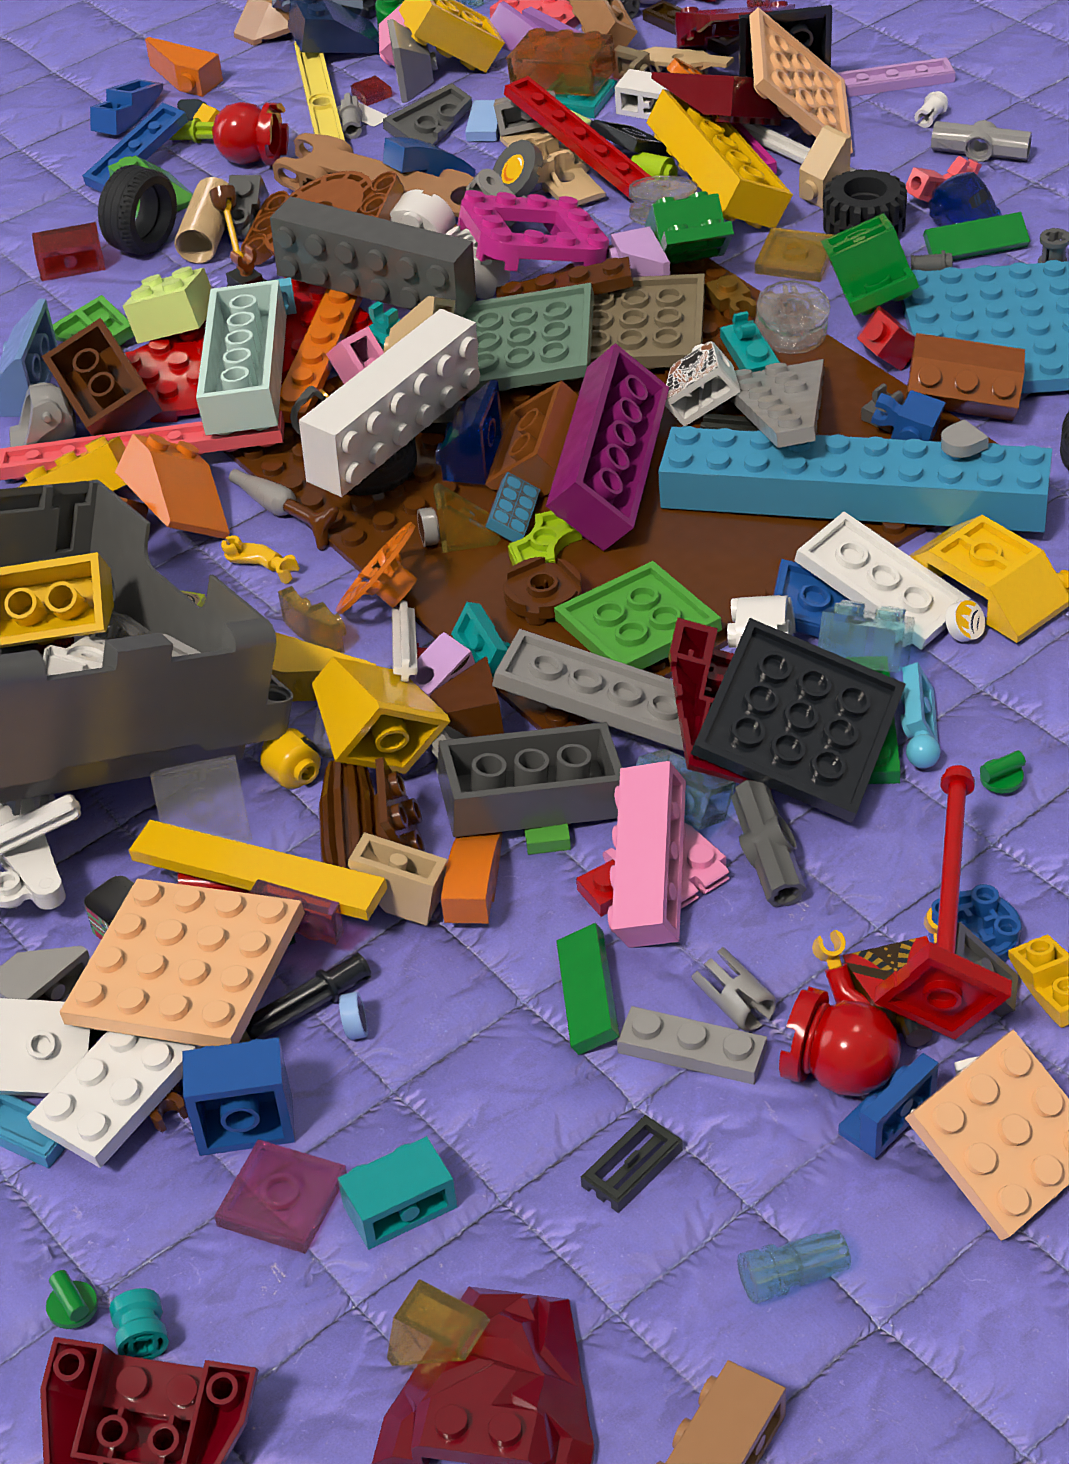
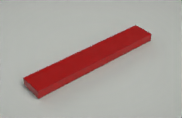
M526 76L505 85L504 95L630 200L654 188L655 179L532 78Z

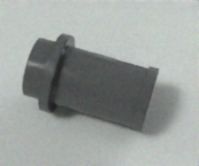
M941 250L942 254L911 255V270L936 271L952 267V253H945V250Z

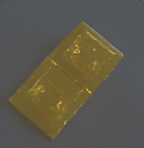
M292 586L278 591L283 621L296 635L308 643L345 653L342 636L346 635V628L338 613L332 614L324 602L312 606L310 601L306 597L302 599Z

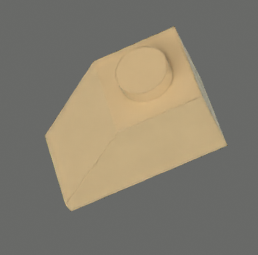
M828 125L822 127L799 169L800 198L823 209V192L827 182L832 181V178L836 175H842V173L850 171V135Z
M364 832L349 858L348 867L351 870L386 879L387 890L379 902L384 912L427 926L441 900L448 859Z

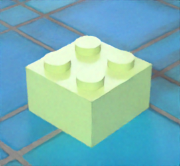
M188 266L174 271L172 276L161 278V275L157 274L141 281L142 285L131 292L132 296L123 305L136 342L139 344L199 329L207 319L210 289L212 288L204 268L192 270Z

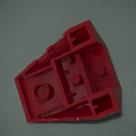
M677 617L668 656L686 767L688 770L741 784L750 779L690 754L734 654L714 648L718 628Z

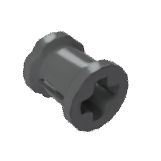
M1050 228L1042 231L1040 234V243L1043 245L1042 255L1038 258V263H1045L1050 260L1067 261L1066 248L1069 245V232L1060 228Z

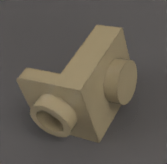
M621 45L612 50L614 78L621 79L629 69L652 73L649 52Z

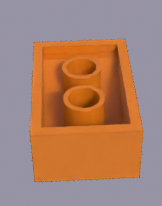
M132 434L115 473L167 527L226 539L230 532L210 466L198 454L199 449L185 441H179L178 444L168 442L165 438L156 434H149L148 437Z

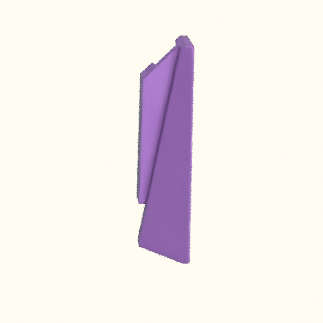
M505 1L498 4L490 21L505 42L502 47L503 49L564 72L595 77L606 72L605 65L595 61L589 49L593 44L586 34L533 7L522 10L521 14Z

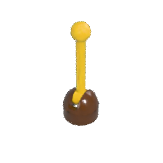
M233 185L215 187L209 191L211 202L214 208L224 212L233 251L243 258L244 255L239 249L230 212L237 203L235 187Z

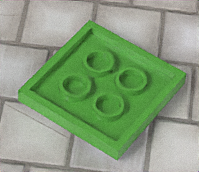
M654 561L554 607L556 621L591 653L641 670L669 657L668 654L677 617L718 628L717 632L722 630L721 617Z

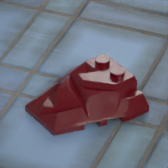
M469 1286L414 1369L403 1389L384 1415L372 1464H429L430 1458L468 1464H593L595 1448L588 1416L570 1300Z

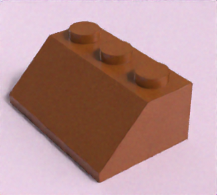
M916 333L905 400L910 390L946 402L945 411L1013 421L1020 404L1025 371V349Z
M562 380L511 410L485 484L490 489L499 490L502 479L509 472L540 489L538 497H543L550 493L578 399V395Z

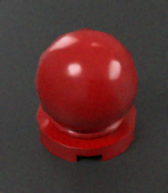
M238 102L223 108L216 115L211 130L214 144L220 155L229 162L237 164L254 163L262 158L265 165H272L280 158V155H287L289 126L288 123H282L281 113L286 111L282 103H265L262 109H260L256 104Z
M808 986V990L802 989L786 1026L787 1028L794 1029L795 1033L791 1051L781 1050L780 1077L803 1083L808 1075L812 1073L821 1086L839 1095L861 1097L883 1088L896 1072L901 1054V1043L897 1031L886 1013L866 1002L843 1000L830 1006L828 992Z

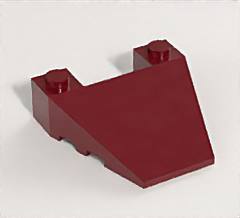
M775 1L770 3V6L758 7L764 12L795 9V4H788L787 1ZM698 7L682 8L681 12H675L676 48L707 52L708 38L739 36V15L751 14L758 7L699 10Z

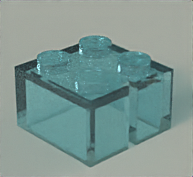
M841 600V603H835L833 607L822 611L818 647L874 670L899 673L902 671V667L909 665L915 617L905 616L906 609L881 606V609L871 612L864 610L865 603Z

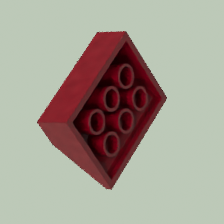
M652 72L651 79L702 114L716 115L715 122L781 126L782 120H793L792 117H785L779 111L777 105L769 98L764 99L756 92L754 78L663 72Z

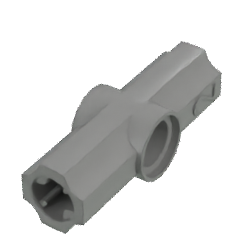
M986 120L978 121L974 125L936 121L933 127L931 147L933 151L966 154L969 159L977 162L986 161L990 157L1027 161L1032 135L1029 131L997 128L992 122ZM976 139L984 140L986 143H981Z

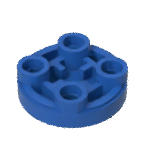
M980 884L972 890L959 892L957 923H963L1000 959L1006 962L1009 959L1008 950L1019 946L1022 924L1015 908L1009 902L999 897L998 890L991 885ZM940 898L931 905L932 920L936 925H938ZM928 932L929 940L932 943L934 942V936Z

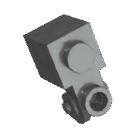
M229 175L228 185L235 187L237 203L230 211L237 240L241 239L244 241L263 202L270 195L261 175Z

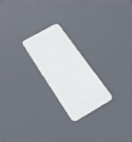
M359 102V107L363 114L362 122L374 127L382 123L383 118L388 116Z

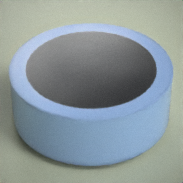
M359 992L342 994L339 998V1009L346 1037L350 1040L367 1037L366 1014Z

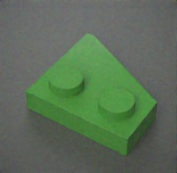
M103 295L52 324L56 340L62 342L99 318L103 320L120 346L134 337L128 319Z

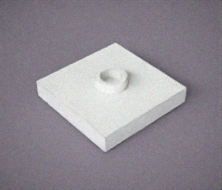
M0 998L1 1095L46 1097L89 1051L90 1028L64 1024L59 1011L65 1002Z

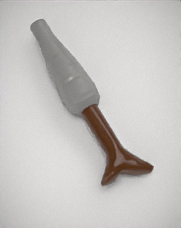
M233 469L230 472L229 480L241 487L266 510L277 516L290 514L311 526L317 548L319 550L326 549L328 545V529L335 522L339 513V507L335 506L323 512H315L297 502L293 491L281 484L246 474L238 469Z

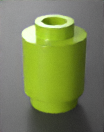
M646 152L635 154L631 158L634 163L655 179L654 188L666 190L675 183L678 168L673 158Z

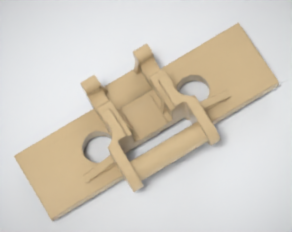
M542 127L500 136V141L506 147L522 139L532 142L542 151L543 166L542 168L538 167L537 174L540 177L537 184L542 183V190L545 193L549 192L556 200H559L561 196H569L577 199L578 205L583 206L590 201L596 202L606 197V192L587 174L590 166L563 143L558 145L559 140L551 133H546Z

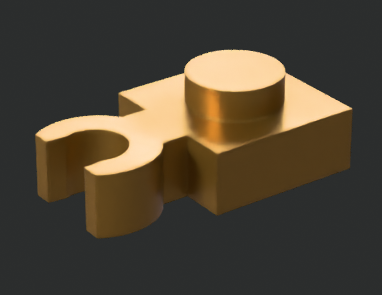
M736 274L722 276L717 280L705 283L706 297L720 312L729 309L731 320L734 314L745 311L752 318L756 317V302L751 298V291Z

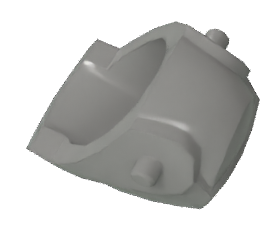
M46 382L30 385L26 392L19 425L12 426L9 430L10 447L72 438L76 434V416L74 408L63 390L52 383Z

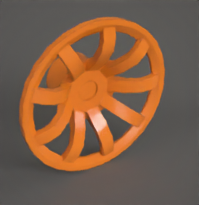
M412 522L403 526L383 545L367 566L362 569L339 601L335 609L338 614L341 615L347 611L363 594L371 596L376 594L391 608H394L407 595L416 583L417 578L401 565L400 551L415 529V525ZM377 561H378V563L380 564L381 567H380V568L375 567V568L373 569L372 567H373V566L377 563ZM364 577L370 579L368 582H361Z

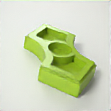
M552 511L535 514V526L532 531L524 538L509 543V558L513 566L523 560L534 557H545V563H555L558 553L567 545L582 540V534L563 519L558 518Z

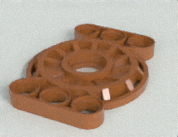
M339 171L310 181L291 195L286 191L275 192L263 202L241 245V252L245 255V244L254 248L257 252V259L254 265L262 264L271 256H275L270 217L290 196L390 221V213L399 202L404 186L394 171L384 172L372 181L369 176L362 172Z

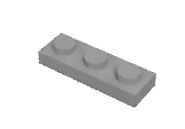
M631 1006L619 1035L620 1037L617 1040L618 1053L753 1085L756 1082L767 1050L766 1036Z

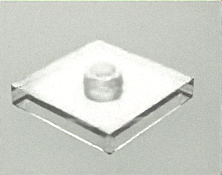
M235 754L150 771L160 822L239 842L252 840Z

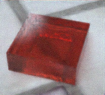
M376 75L351 85L352 95L357 96L358 100L366 106L392 97L391 87Z

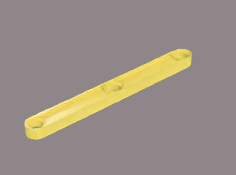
M295 41L296 58L314 134L329 135L345 141L324 54L301 52Z

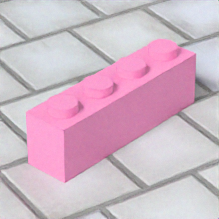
M670 761L620 768V784L615 788L614 796L618 809L617 825L612 830L616 855L615 865H612L610 869V881L614 890L613 905L608 909V924L611 931L628 948L679 942L686 780Z

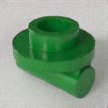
M1016 750L998 759L989 760L980 766V781L982 785L992 792L1003 794L1019 789L1024 778L1022 767L1026 764L1023 753Z
M59 1270L50 1276L49 1284L53 1291L46 1301V1312L50 1321L55 1326L63 1329L78 1328L89 1322L98 1308V1298L95 1290L85 1282L72 1281L65 1270Z

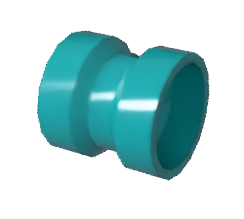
M136 1288L125 1291L112 1300L109 1311L113 1327L118 1329L115 1336L118 1355L150 1360L161 1355L167 1349L169 1339L166 1326L160 1321L163 1310L159 1294L151 1289Z

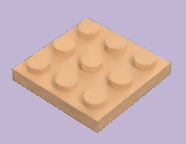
M1014 1029L1001 1037L905 1117L909 1125L1001 1241L1014 1234L1069 1185V1098Z

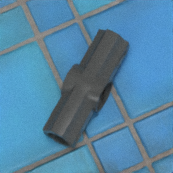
M746 780L735 787V792L731 796L743 834L739 836L741 848L750 864L757 871L767 901L773 907L793 905L802 900V894L807 890L793 853L797 849L796 840L785 820L779 815L770 788L765 786L764 783Z

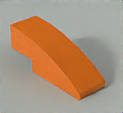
M502 832L455 837L446 867L441 894L444 923L489 924L491 902L495 901Z

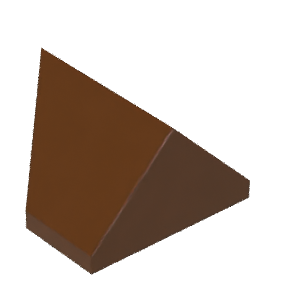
M487 656L437 688L430 695V698L448 715L450 719L448 726L464 736L477 737L504 734L499 699L495 687L492 686L493 678Z

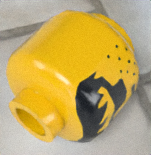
M288 728L286 733L279 739L264 741L260 754V764L264 771L278 784L286 789H295L311 783L317 777L322 765V753L318 745L296 728Z

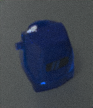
M962 172L951 176L932 191V199L928 202L929 215L939 227L1002 215L1000 209L996 207L990 191L974 172Z

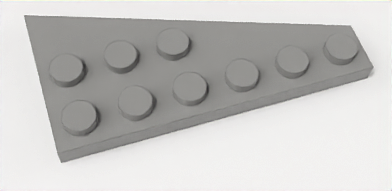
M824 359L789 366L785 363H773L765 366V370L752 372L749 369L735 371L740 393L729 400L777 448L816 440L817 420L819 418L818 409H820L822 397L821 386H823V376L825 375Z

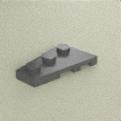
M451 83L383 118V129L394 137L418 139L436 146L472 107V97Z

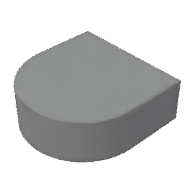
M965 419L946 427L942 431L941 448L949 456L966 458L988 449L989 437Z

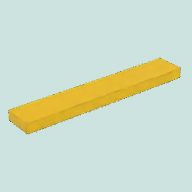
M154 820L148 821L129 849L132 861L273 897L301 900L304 905L367 921L387 890L384 877Z

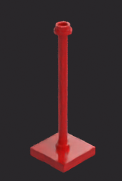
M962 765L948 767L942 775L940 783L942 791L948 794L937 943H928L911 957L910 961L901 969L893 972L876 987L874 1003L954 1040L1009 999L1012 993V980L955 954L966 796L971 794L975 788V779L972 776L971 770Z

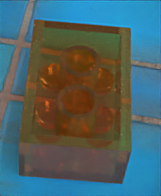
M535 28L529 30L506 57L510 83L529 76L546 91L554 90L555 94L595 96L617 68L612 34H601L599 31L575 33L569 29L556 32Z

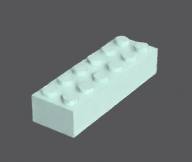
M279 280L210 289L196 395L205 435H229L236 431L251 429L262 431L278 426L287 318Z

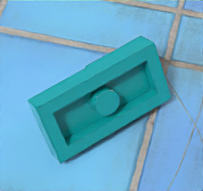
M747 311L736 313L733 315L732 325L720 327V338L739 370L749 369L752 372L765 370V366L769 364L780 363L754 321H748L749 313Z
M466 602L451 635L456 641L471 650L475 663L487 656L492 678L494 679L495 672L511 644L502 641L481 604Z

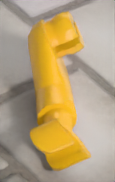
M236 535L226 537V541L223 540L221 543L224 556L229 562L262 565L271 571H276L280 581L284 584L292 580L290 571L300 570L294 555H287L282 558L281 554L266 545L242 543L241 539Z

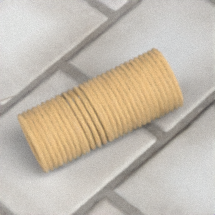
M206 177L195 188L174 242L176 251L188 262L195 264L206 263L216 253L227 223L224 212L214 208L209 191L221 185H228L223 179Z

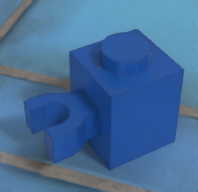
M910 390L904 404L901 405L891 396L881 393L875 407L884 409L886 412L876 409L870 423L878 426H893L891 439L932 441L937 432L946 402Z

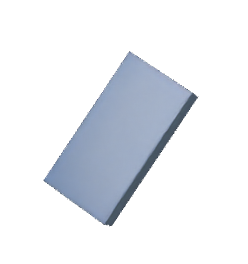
M473 100L465 131L466 141H497L499 127L494 109L495 100Z

